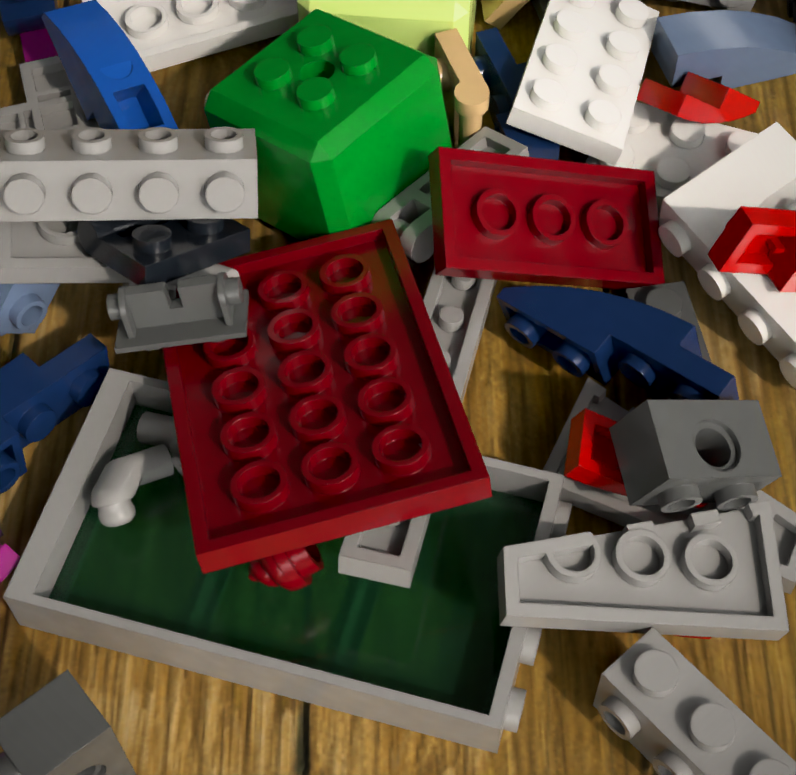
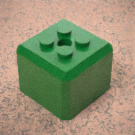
M319 9L313 10L218 83L205 96L204 111L210 128H255L258 170V218L299 241L371 224L374 215L380 208L429 171V154L438 146L453 148L437 58Z

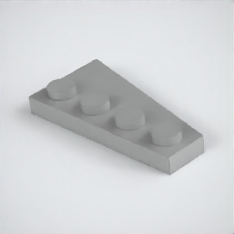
M771 500L748 503L744 509L719 513L718 509L691 513L685 520L654 525L651 520L628 524L622 531L595 536L589 531L504 546L497 557L500 626L646 634L653 627L661 635L779 641L789 632Z

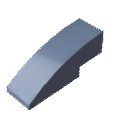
M733 10L695 11L657 17L651 51L671 88L681 86L687 72L706 79H712V81L729 88H737L796 74V24L775 16Z

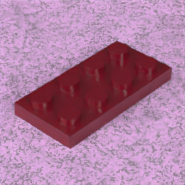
M440 146L428 155L435 275L623 290L665 284L661 239L658 233L659 217L654 171Z

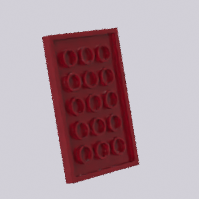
M392 219L218 263L237 270L243 290L248 289L247 337L228 339L221 342H205L163 348L195 554L203 574L492 497L490 476ZM176 289V298H180L178 290Z

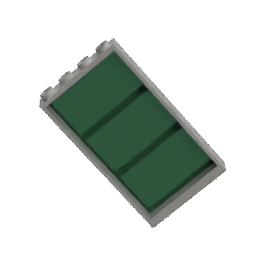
M109 368L3 595L19 625L498 754L503 730L514 733L518 731L527 690L514 686L520 663L534 666L542 628L500 626L497 557L504 546L566 536L573 504L560 501L564 475L482 456L490 476L492 497L431 513L410 589L338 573V555L344 537L317 544L324 562V568L312 575V583L297 591H288L280 586L268 587L259 581L249 580V562L203 574L195 554L184 479L175 467L173 475L138 486L135 496L131 498L136 514L129 523L117 527H106L99 521L98 508H94L91 505L90 494L105 465L114 459L154 447L140 443L137 439V426L142 414L145 411L173 416L168 381Z

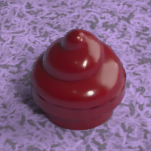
M317 544L249 562L248 578L254 582L259 581L268 587L280 586L288 591H297L312 583V575L324 568V562Z

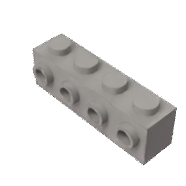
M88 127L78 130H39L35 128L0 130V222L258 218V170L255 128L170 129L166 127H151L146 129H103Z
M653 627L601 674L593 706L599 711L607 726L620 738L628 740L653 765L658 775H796V761Z

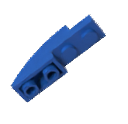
M96 0L43 13L41 18L87 120L96 118L99 127L103 129H146L151 127L179 129L163 95L139 53L116 21Z

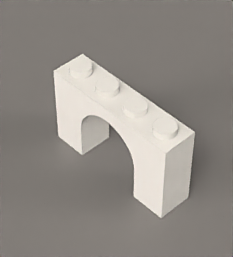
M775 122L666 196L662 201L658 233L661 241L670 253L676 257L683 256L697 271L699 282L707 294L715 300L719 301L722 299L738 316L739 326L747 338L756 345L763 344L778 360L784 378L796 389V292H779L771 279L765 274L719 272L707 255L724 231L727 222L735 215L740 206L785 209L796 201V140L778 122Z

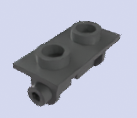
M221 272L217 275L179 279L177 290L180 298L170 299L165 281L135 286H119L118 293L108 294L106 299L109 318L112 321L119 320L114 347L115 353L120 354L143 350L153 351L166 347L221 342L228 339L247 337L248 289L243 290L240 277L228 278L226 272Z

